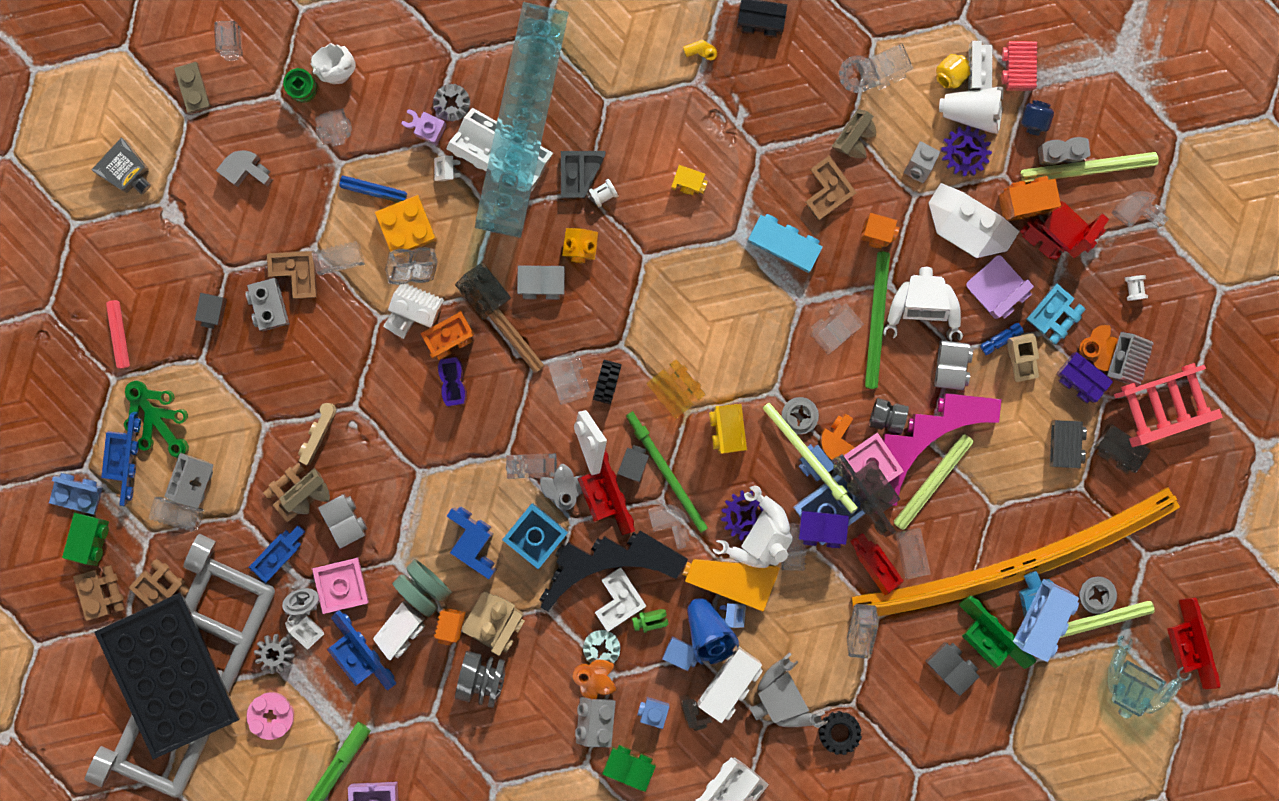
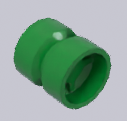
M296 68L290 70L284 77V90L293 100L305 103L311 101L317 94L318 86L316 80L308 71Z

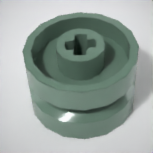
M414 559L406 568L412 579L401 574L392 584L409 604L425 616L431 617L438 609L437 603L432 597L444 602L452 592L430 569Z

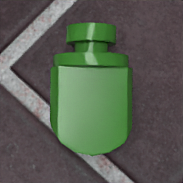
M659 609L646 613L640 612V619H637V617L632 618L634 630L640 631L639 628H642L643 633H646L649 630L666 627L669 624L668 619L664 618L667 616L666 610Z

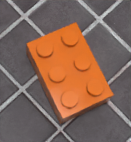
M1048 176L1035 178L1034 181H1030L1028 184H1025V181L1011 183L1010 186L1004 188L1003 193L998 195L1002 216L1008 222L1048 214L1061 207L1056 179L1049 180Z

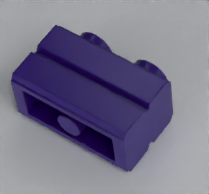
M1074 352L1056 374L1060 377L1058 381L1067 389L1073 387L1079 392L1077 397L1087 404L1089 401L1096 403L1113 383L1109 377L1077 352Z

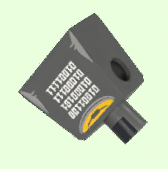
M122 137L91 169L94 173L126 193L134 187L142 195L151 187V184L143 178L149 170L130 143Z

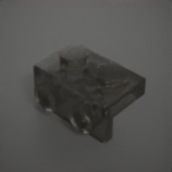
M483 262L465 273L455 283L460 293L483 320L511 299L510 295Z

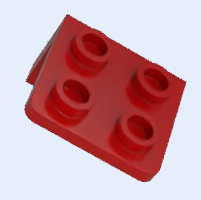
M1060 201L1061 207L1050 213L1042 224V228L1075 259L1082 252L1086 251L1088 253L1097 244L1095 239H1099L1106 231L1104 226L1109 219L1102 213L1088 225L1065 202Z

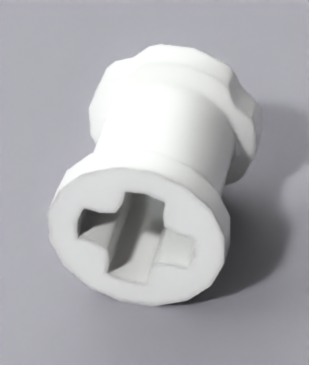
M609 179L605 180L606 183L596 189H589L598 208L612 197H619Z
M1146 275L1124 278L1128 284L1129 296L1127 301L1148 299L1144 287Z

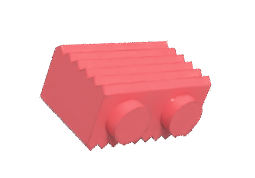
M1009 41L1006 47L1002 48V61H1006V70L1002 71V84H1006V91H1034L1037 87V42Z

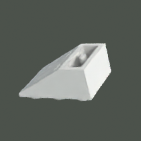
M403 601L373 640L387 659L399 658L411 645L408 640L416 638L426 626L422 623L426 618L407 602Z

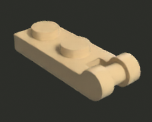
M331 403L321 405L320 413L322 415L318 423L314 422L308 433L311 435L308 443L304 442L299 450L298 455L301 456L299 462L305 465L311 464L336 414L335 405Z

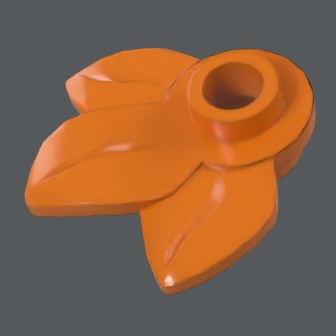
M1110 325L1096 327L1093 329L1090 337L1083 339L1079 345L1080 355L1086 360H1091L1094 366L1102 371H1109L1118 343L1117 338L1110 337ZM1089 344L1094 347L1092 353L1087 352L1086 348Z
M594 660L589 665H578L573 671V680L580 686V692L585 698L597 699L598 694L608 695L616 691L614 682L608 677V674L614 668V664L609 661ZM586 674L588 678L582 679L580 675Z

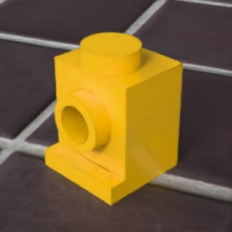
M679 165L671 189L676 191L678 186L681 187V192L693 196L694 192L704 194L708 181L704 180L705 173Z

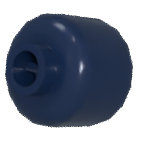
M1033 100L1032 103H1028L1025 106L1021 125L1027 128V133L1040 136V132L1049 131L1054 117V110L1050 108L1051 104Z

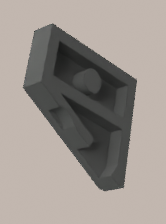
M561 151V198H585L606 156V151Z

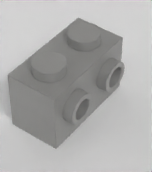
M272 278L247 285L249 291H246V298L248 304L253 305L255 313L252 314V320L255 327H259L260 331H266L290 324L278 279Z

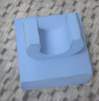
M727 603V605L720 606L721 610H726V618H723V620L729 627H744L745 604Z

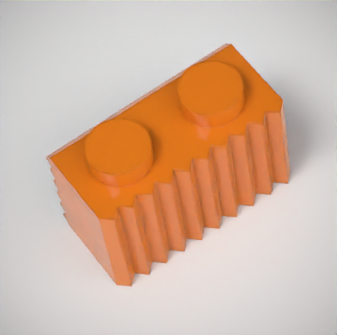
M445 607L439 612L440 615L438 616L439 620L437 621L438 625H436L437 629L435 630L436 634L434 637L438 639V643L451 646L453 642L456 643L460 639L466 612Z

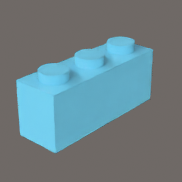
M766 214L765 217L760 215L747 242L809 273L823 247L819 245L820 241L810 235H807L806 238L799 235V230L787 224L784 227L778 224L779 220L769 214Z

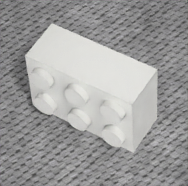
M737 646L733 650L734 654L725 661L697 702L700 709L720 723L724 719L728 721L736 710L735 703L738 700L742 701L749 692L747 687L751 681L756 682L763 672L761 670V662L741 647L737 648Z

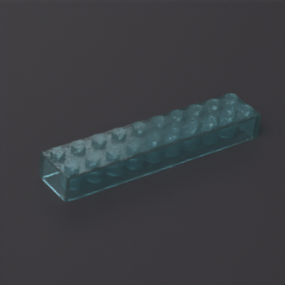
M523 2L475 222V228L521 238L569 14L567 11Z

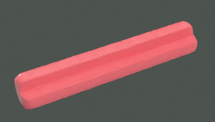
M117 300L106 302L116 367L118 369L128 368L130 363L120 302Z

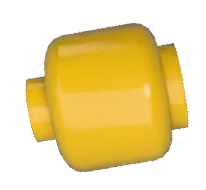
M948 55L936 68V79L939 84L947 89L960 87L970 76L969 61L962 55Z

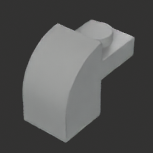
M242 150L231 153L216 170L237 187H239L249 173L267 187L273 180L268 176L271 171L260 163L258 166H255L260 157L250 151Z

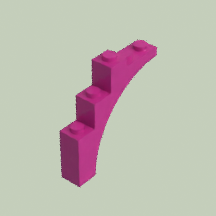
M943 394V398L938 400L937 411L941 412V416L913 414V418H909L907 431L911 432V437L883 434L882 440L904 471L888 482L887 486H883L882 499L885 500V504L897 506L900 488L908 469L917 456L931 442L961 426L975 423H999L1002 399Z

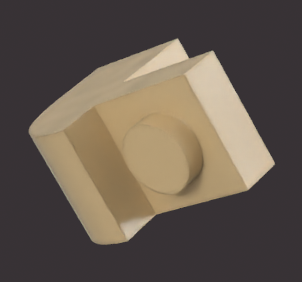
M1030 333L1008 338V354L1011 358L1015 381L1020 382L1038 378L1039 373L1036 359H1039L1036 336Z

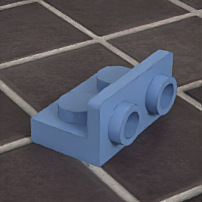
M61 473L60 476H53L52 481H54L49 501L50 504L93 515L96 514L103 487L96 486L97 482L89 479H83V482L75 481V476Z

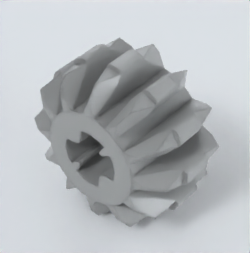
M274 634L273 641L267 635L264 637L265 643L262 641L257 643L262 650L254 651L255 655H261V658H258L255 662L256 664L264 662V665L261 667L262 671H265L270 666V674L275 673L276 667L282 673L284 671L283 665L291 666V662L286 658H294L295 654L288 653L287 651L292 649L293 645H284L287 642L286 637L282 638L279 642L278 634ZM271 648L273 651H279V655L276 656L278 660L275 657H270Z

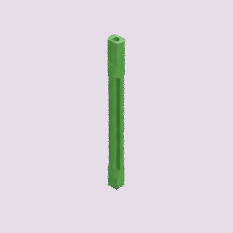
M357 722L306 801H324L371 732L366 725Z

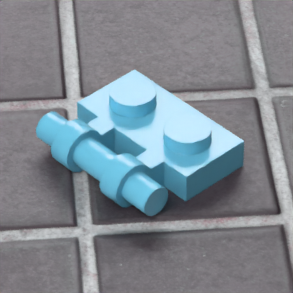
M1055 284L1026 320L1042 334H1045L1051 328L1054 333L1049 340L1056 345L1061 338L1064 339L1068 335L1067 331L1071 326L1080 321L1081 315L1086 309L1081 304H1078L1073 310L1069 305L1075 298L1061 286ZM1064 312L1068 317L1059 325L1055 321Z

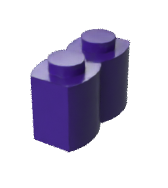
M457 357L440 360L438 373L443 382L442 398L446 406L465 404L467 391L462 382L464 371L461 361Z
M801 511L798 539L803 540L804 545L817 546V542H826V547L840 548L841 544L846 545L849 516Z

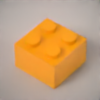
M419 195L375 212L393 257L437 241Z

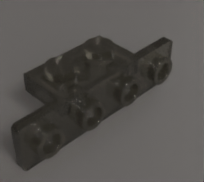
M843 454L832 459L834 470L847 482L848 490L858 498L863 512L874 521V527L877 532L884 537L894 534L896 530L883 512L899 501L900 497L875 461H871L855 473Z

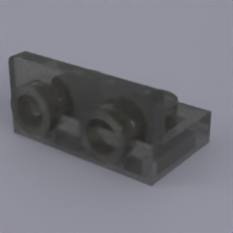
M688 694L679 697L688 728H694V731L707 728V724L712 722L711 717L707 713L699 714L695 699H691Z

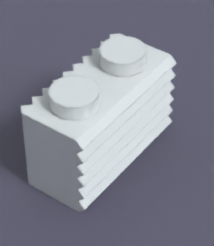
M402 282L392 296L388 311L431 328L439 316L444 300L439 298V296L435 297L434 294L431 295L430 292H422L421 289L418 290L417 287L414 288L413 285L409 286V284Z

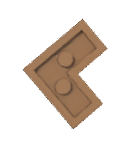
M830 156L810 169L823 189L805 203L819 221L857 193Z
M314 251L267 254L268 277L291 276L293 299L317 298Z

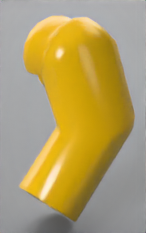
M704 40L683 46L686 58L699 54L711 61L717 57V49Z

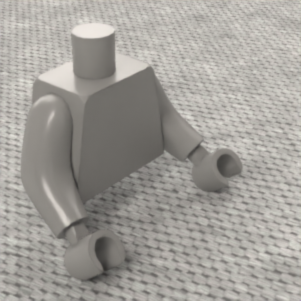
M788 653L766 671L758 684L757 693L762 702L751 707L750 710L756 720L769 714L773 723H776L778 726H814L820 728L828 723V721H822L820 717L825 712L823 710L816 714L808 712L809 709L788 672L798 664V661L795 663L791 662L789 657L792 654Z

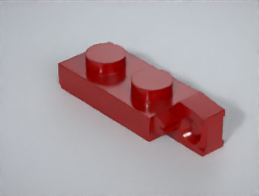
M863 533L850 541L855 551H857L855 553L884 596L891 593L904 582L878 543L874 544L872 541H868Z

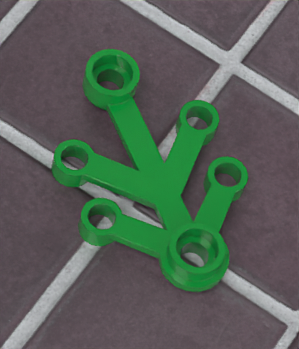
M137 380L128 383L125 388V396L130 401L129 415L132 412H138L139 414L140 406L145 412L142 437L138 440L139 449L146 451L153 447L152 434L153 425H155L168 443V451L171 456L178 458L180 453L187 454L189 451L187 441L182 438H176L162 419H172L175 423L181 424L188 420L187 411L184 409L171 410L153 407L148 400H159L161 404L168 405L174 401V393L170 390L162 392L147 389L143 382ZM134 388L138 390L137 397L133 395ZM165 393L169 395L170 399L168 402L164 400ZM179 412L183 414V420L178 419L177 414ZM129 418L124 422V428L127 431ZM144 439L148 441V447L143 445ZM174 445L179 446L180 450L178 453L174 451Z

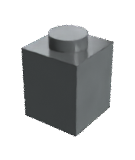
M200 293L195 320L200 321V326L214 329L215 325L222 326L227 299Z
M633 445L632 449L627 447L617 474L639 482L649 455L645 454L646 449Z

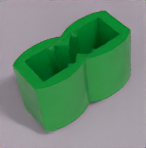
M618 745V748L612 746L602 774L646 792L656 764L652 763L653 758L641 753L639 757L630 754L632 750L622 745Z

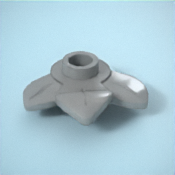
M565 464L559 465L554 479L548 477L540 478L542 493L545 497L552 499L555 506L560 510L573 508L576 503V497L583 493L577 479L582 476L574 477L571 469ZM564 494L568 495L569 497L567 503H564L562 501V497Z

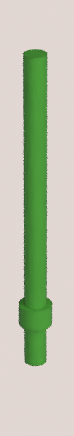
M633 411L627 414L626 418L635 430L634 435L638 440L642 441L700 533L708 529L648 434L650 432L646 426H642Z

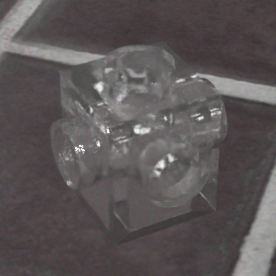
M343 108L323 113L315 118L317 124L316 133L318 138L322 140L323 145L331 143L332 147L344 144L345 139L351 136V123L346 118Z

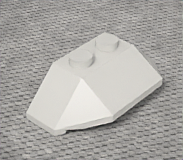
M940 183L928 202L936 233L975 258L1007 252L1019 233L1001 215L964 192Z

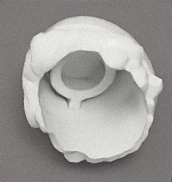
M330 43L326 47H321L311 59L313 74L321 81L330 84L344 83L356 67L352 54L345 46L341 47L338 44Z

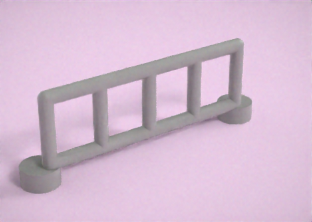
M198 534L183 565V568L196 573L185 600L199 629L236 645L221 676L229 694L275 595V589L271 585L211 559L210 557L217 541ZM211 575L259 595L242 632L195 612ZM131 715L115 751L100 746L84 779L102 788L113 770L173 798H178L183 794L210 734L189 743L187 752L172 782L126 761L140 731L133 715Z

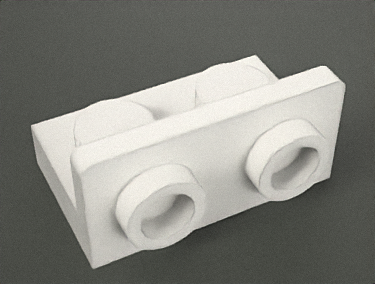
M972 41L969 44V67L971 73L968 77V91L992 88V45H982V41Z

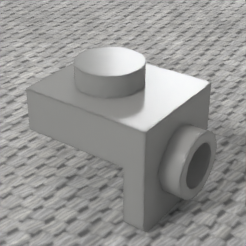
M920 141L904 170V174L924 183L940 151Z

